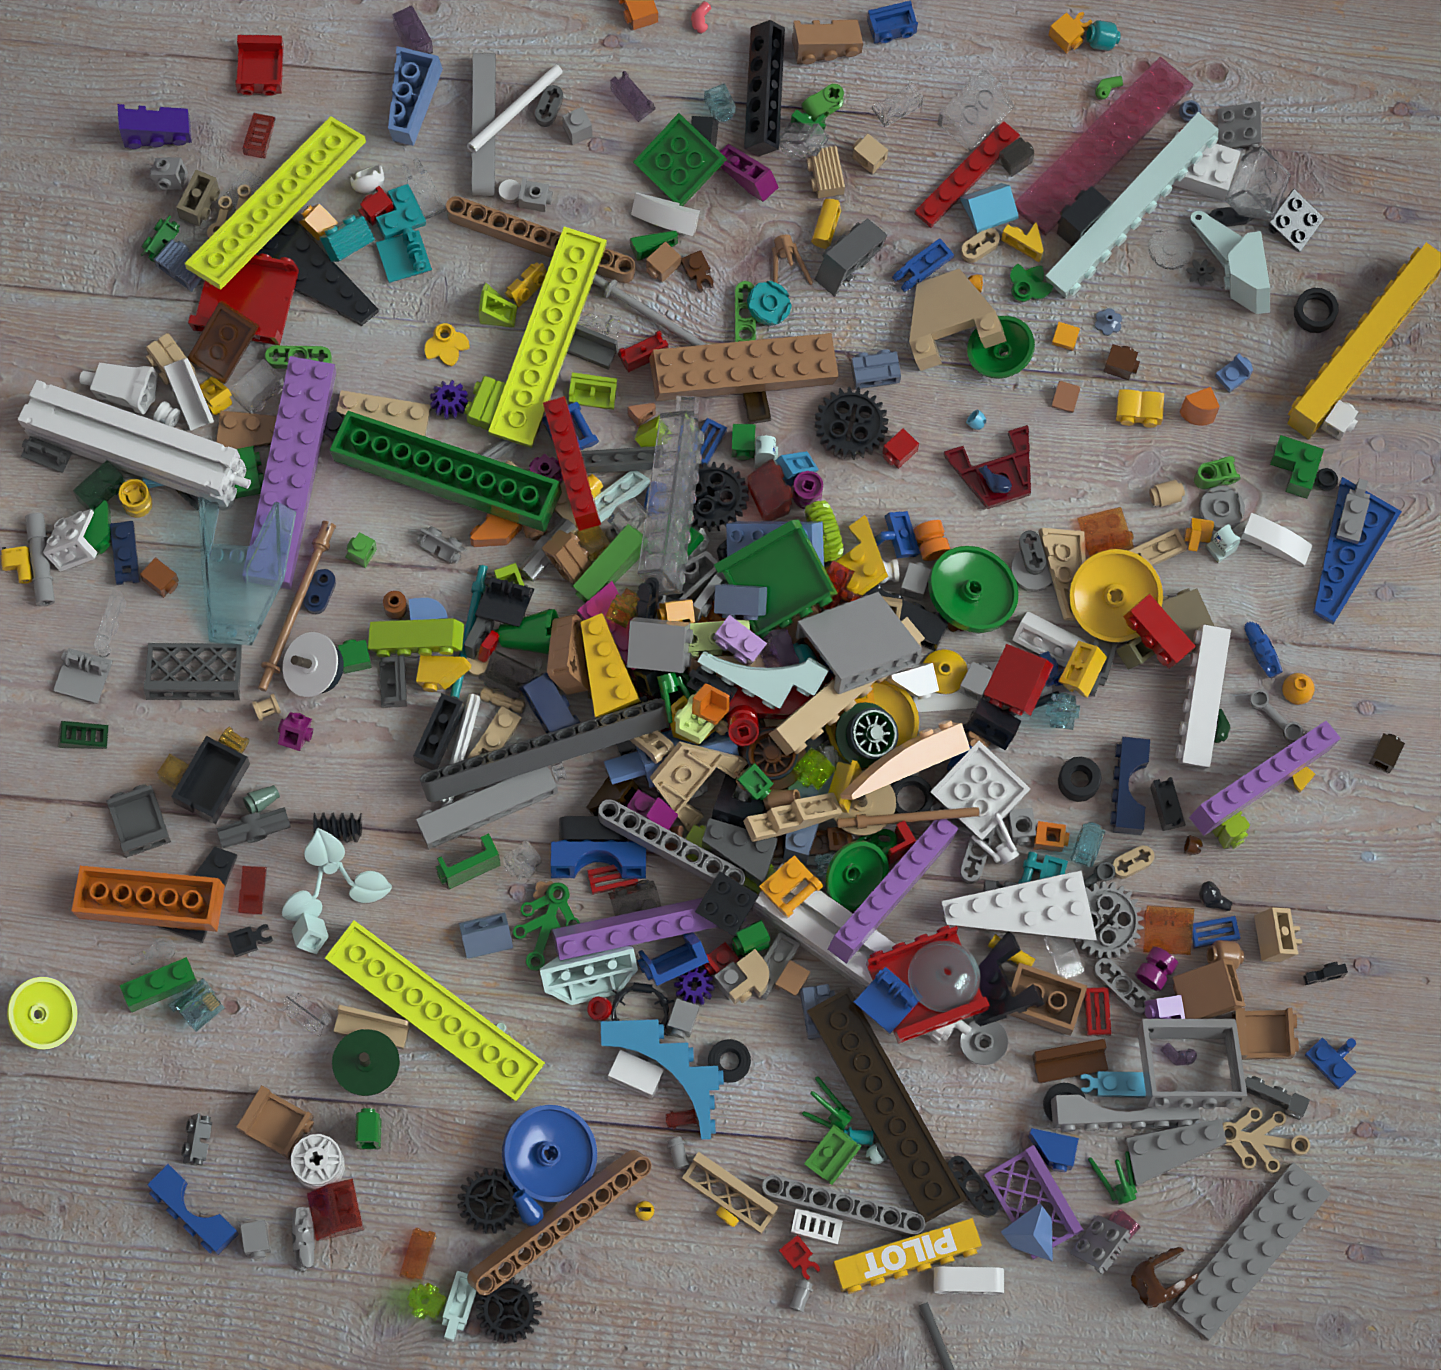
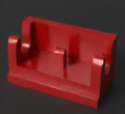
M660 330L655 332V335L626 349H619L618 356L628 373L650 363L649 357L654 349L669 348L666 339H662Z

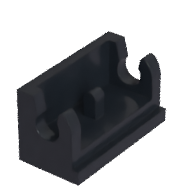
M981 698L975 710L972 711L965 728L1006 750L1015 737L1021 720Z
M1169 777L1168 780L1160 782V779L1154 780L1150 789L1162 831L1185 826L1173 778Z

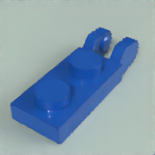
M939 238L906 262L905 266L897 271L892 278L897 282L910 272L913 277L901 286V289L906 292L914 287L917 282L920 283L953 259L954 254Z

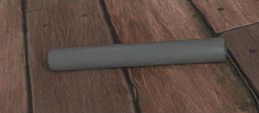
M928 1302L919 1305L944 1370H955Z

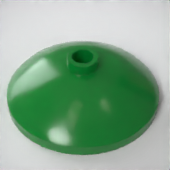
M998 316L1006 341L984 348L977 328L972 332L967 345V354L971 365L981 375L994 379L1007 378L1023 370L1032 359L1035 350L1034 336L1028 325L1016 317ZM1007 352L1005 356H1001L1002 353Z
M854 841L839 849L831 859L826 873V888L830 898L848 911H856L889 873V864L884 852L878 846L867 841Z

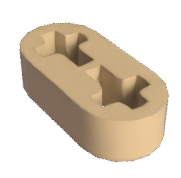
M989 228L967 240L961 249L962 259L965 262L974 263L995 250L1000 240L999 233L995 229ZM986 236L988 238H994L993 243L988 241L985 244H982L985 242ZM976 247H978L975 251V255H973L972 253L967 254L968 248L970 250H973Z
M1142 845L1117 857L1112 864L1115 867V877L1125 879L1148 868L1154 860L1153 850L1148 846ZM1140 852H1142L1143 855H1149L1147 858V862H1145L1144 860L1135 862V859L1139 857ZM1119 862L1123 865L1131 863L1125 873L1123 870L1118 871Z

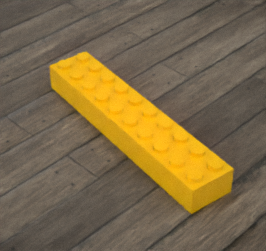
M1427 242L1422 248L1417 247L1414 250L1408 263L1402 265L1397 272L1396 278L1391 280L1385 287L1381 297L1378 296L1372 303L1369 312H1365L1360 318L1355 330L1352 329L1348 333L1342 346L1339 345L1331 355L1330 361L1324 363L1315 380L1312 379L1309 382L1303 395H1299L1292 404V408L1288 413L1290 418L1287 424L1308 440L1440 275L1441 252Z

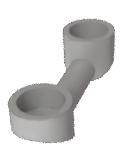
M1259 689L1252 693L1250 698L1252 707L1256 710H1263L1284 731L1283 735L1286 740L1294 742L1302 737V726L1297 722L1288 723L1269 704V695L1266 691Z

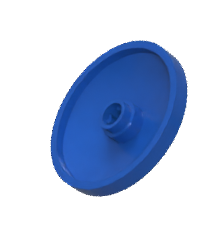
M542 1105L523 1112L509 1126L502 1145V1162L508 1179L517 1190L525 1189L527 1194L535 1201L554 1203L563 1201L592 1178L597 1163V1145L590 1127L577 1113L558 1105ZM544 1151H547V1152H548V1154H549L548 1159H546V1155L544 1154Z

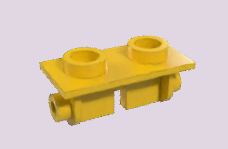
M537 262L530 264L521 274L524 280L521 281L517 278L506 288L505 295L509 299L513 298L518 308L542 286L547 273L544 264Z

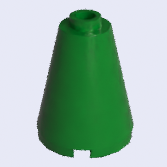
M547 609L525 616L520 627L504 623L500 624L499 629L495 630L499 634L498 643L503 648L549 655L552 622L554 619L559 618L555 609Z

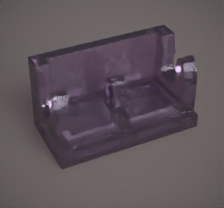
M626 71L622 72V77L619 80L616 76L610 80L612 93L638 122L656 110L654 103L643 94L629 78V74Z

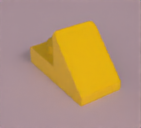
M1035 222L1027 235L1020 228L1007 224L1002 232L1001 240L1035 261L1040 262L1044 250L1037 223Z
M213 376L199 385L208 408L214 415H218L220 411L232 405V400L230 399V396H232L231 392Z

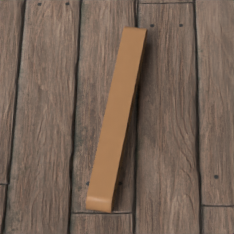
M451 197L446 203L447 217L450 222L544 256L553 257L561 232L462 197ZM454 208L462 209L457 213L451 211ZM475 215H481L483 217L480 220L473 219ZM498 222L504 224L502 227L493 226L495 223ZM517 230L525 231L522 235H517L514 232ZM538 237H543L546 239L544 242L536 241ZM605 248L601 260H608L609 263L605 265L599 264L596 274L612 280L615 279L621 283L632 281L635 277L634 260L629 256ZM622 267L630 268L628 272H622L619 269Z
M637 1150L626 1152L545 1213L543 1219L538 1224L528 1226L472 1268L467 1275L468 1284L481 1295H488L647 1176L652 1168L651 1161ZM640 1160L639 1164L634 1167L635 1163ZM621 1174L619 1180L615 1182L616 1177ZM601 1189L600 1194L596 1196L597 1191ZM582 1204L581 1208L576 1211L577 1207ZM563 1218L561 1224L557 1226L558 1221ZM543 1233L542 1238L537 1240L538 1236ZM524 1247L523 1252L518 1255L519 1250ZM504 1262V1266L498 1270L499 1265ZM485 1277L484 1281L478 1285L481 1278Z

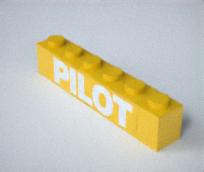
M970 1218L833 1262V1267L841 1292L848 1291V1294H853L861 1291V1286L871 1284V1287L884 1284L885 1279L892 1276L897 1280L908 1276V1271L917 1269L919 1273L931 1269V1264L937 1262L945 1265L954 1262V1257L963 1255L964 1258L978 1254L977 1250L981 1248L982 1244L974 1220Z

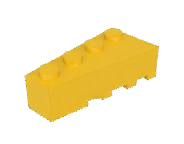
M603 613L582 621L581 629L595 718L640 703V698Z

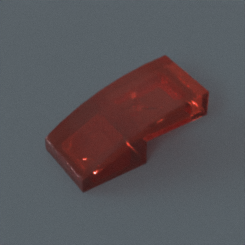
M242 866L238 913L262 915L267 867Z

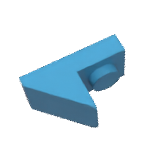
M807 451L781 455L775 460L779 466L778 472L788 487L794 485L795 478L801 472L813 471L816 473L819 470Z

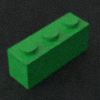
M185 957L119 986L128 1008L133 1013L199 984L190 962Z

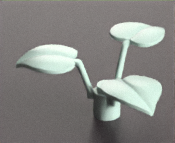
M317 828L304 851L307 862L319 866L315 892L311 895L308 891L303 890L291 895L282 908V916L287 920L298 921L303 912L315 917L320 915L322 903L316 898L319 895L323 872L333 874L337 869H340L348 884L352 886L349 891L350 897L361 903H371L383 898L390 892L392 885L382 874L375 871L362 872L356 876L355 882L352 881L345 871L343 863L339 862L345 855L343 844L333 835Z

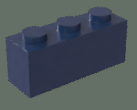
M544 672L521 685L519 689L545 733L581 723L575 714L572 716L568 707H570L567 698L563 694H559L556 688L558 686L550 679L548 673Z

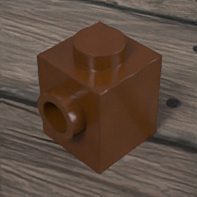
M1112 344L1103 372L1129 380L1132 373H1137L1140 361L1136 360L1138 352L1129 346Z

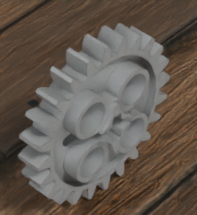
M1101 882L1100 889L1096 883L1092 884V891L1086 887L1090 912L1094 920V930L1104 922L1102 917L1110 915L1117 904L1120 907L1108 918L1107 922L1109 924L1101 926L1096 933L1097 940L1074 938L1073 942H1082L1079 947L1080 950L1088 947L1087 955H1092L1096 951V958H1101L1103 953L1105 958L1108 959L1111 958L1112 953L1115 957H1120V950L1124 954L1128 953L1127 945L1130 947L1136 946L1132 939L1141 938L1136 931L1144 929L1143 926L1138 924V921L1144 920V917L1137 914L1142 910V907L1135 908L1134 906L1138 899L1130 900L1132 892L1129 891L1124 894V886H1120L1115 890L1114 882L1110 883L1108 888L1106 882ZM1102 897L1106 898L1109 902L1107 910L1102 909L1100 906ZM1120 913L1125 915L1127 920L1124 926L1120 925L1117 921ZM1104 931L1111 934L1109 944L1105 943L1102 939Z

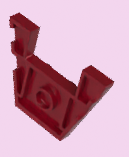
M1028 425L1008 431V436L1015 453L976 466H971L964 445L944 451L945 459L987 509L1031 495ZM987 465V468L992 473L1007 477L1012 483L1011 490L1008 493L992 492L978 469Z

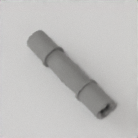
M31 513L25 516L28 536L27 542L30 544V559L34 576L32 583L34 584L36 605L48 606L55 603L53 577L50 576V561L43 553L47 545L48 536L46 535L44 515L42 513Z

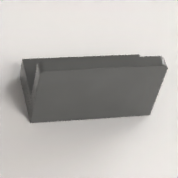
M577 324L567 353L609 370L618 351V341Z

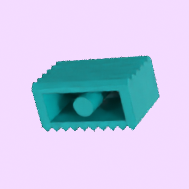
M354 214L347 216L342 220L343 224L338 227L333 225L325 229V234L319 237L331 262H339L375 240L363 216H355Z

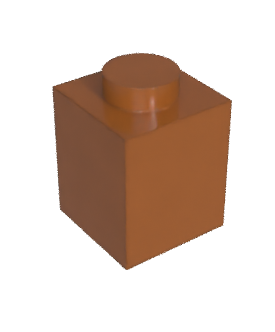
M156 557L140 573L142 581L163 598L168 593H173L178 586L179 579L177 574Z

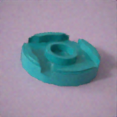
M773 281L756 284L749 292L747 298L750 314L759 323L775 326L782 323L790 314L792 308L787 290Z

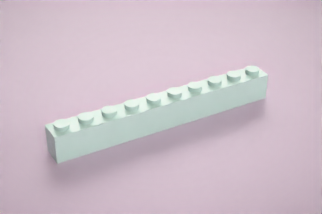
M1198 112L1047 273L1046 282L1053 285V288L1064 298H1067L1070 294L1072 296L1075 295L1081 288L1080 283L1085 278L1090 279L1097 270L1095 267L1100 262L1104 263L1112 254L1110 251L1116 245L1119 247L1126 240V234L1131 229L1135 230L1141 224V218L1146 212L1150 214L1158 205L1156 202L1160 197L1163 196L1165 198L1171 192L1174 182L1176 180L1181 181L1188 173L1187 168L1192 163L1196 165L1203 157L1202 152L1207 147L1210 149L1216 144L1219 139L1217 137L1219 129Z

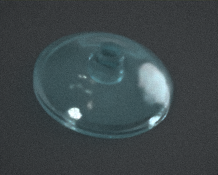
M935 941L923 946L914 955L908 970V980L913 994L923 1005L935 1011L946 1012L968 1004L974 998L980 984V971L975 958L967 949L954 942ZM944 969H949L951 975H946Z

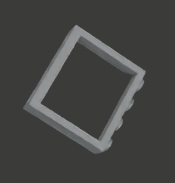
M1236 1019L1141 1020L1137 1032L1148 1107H1156L1157 1109H1166L1168 1107H1179L1181 1109L1203 1107L1204 1109L1227 1107L1228 1109H1236L1243 1106L1247 1098V1090ZM1150 1039H1225L1232 1092H1157Z

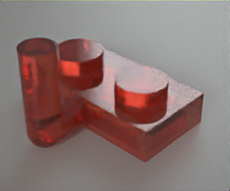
M832 561L827 574L838 594L831 597L833 601L822 608L830 610L837 607L842 597L849 601L863 597L846 589L855 571L839 562Z

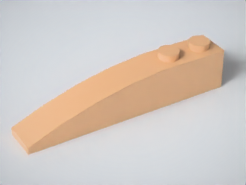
M947 720L939 723V727L934 730L928 728L920 731V736L894 748L868 767L840 794L841 798L854 800L970 750L962 723H952V720Z

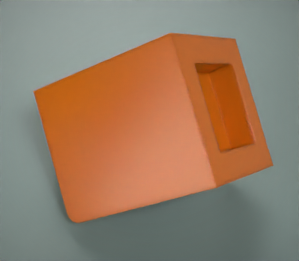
M705 683L693 697L692 714L717 725L729 711L730 696Z

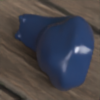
M987 465L978 469L992 492L1008 493L1011 490L1012 483L1007 477L992 473L987 468Z

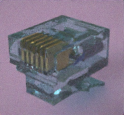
M203 978L194 986L182 992L183 996L168 1004L173 1012L178 1010L195 1032L225 1008Z

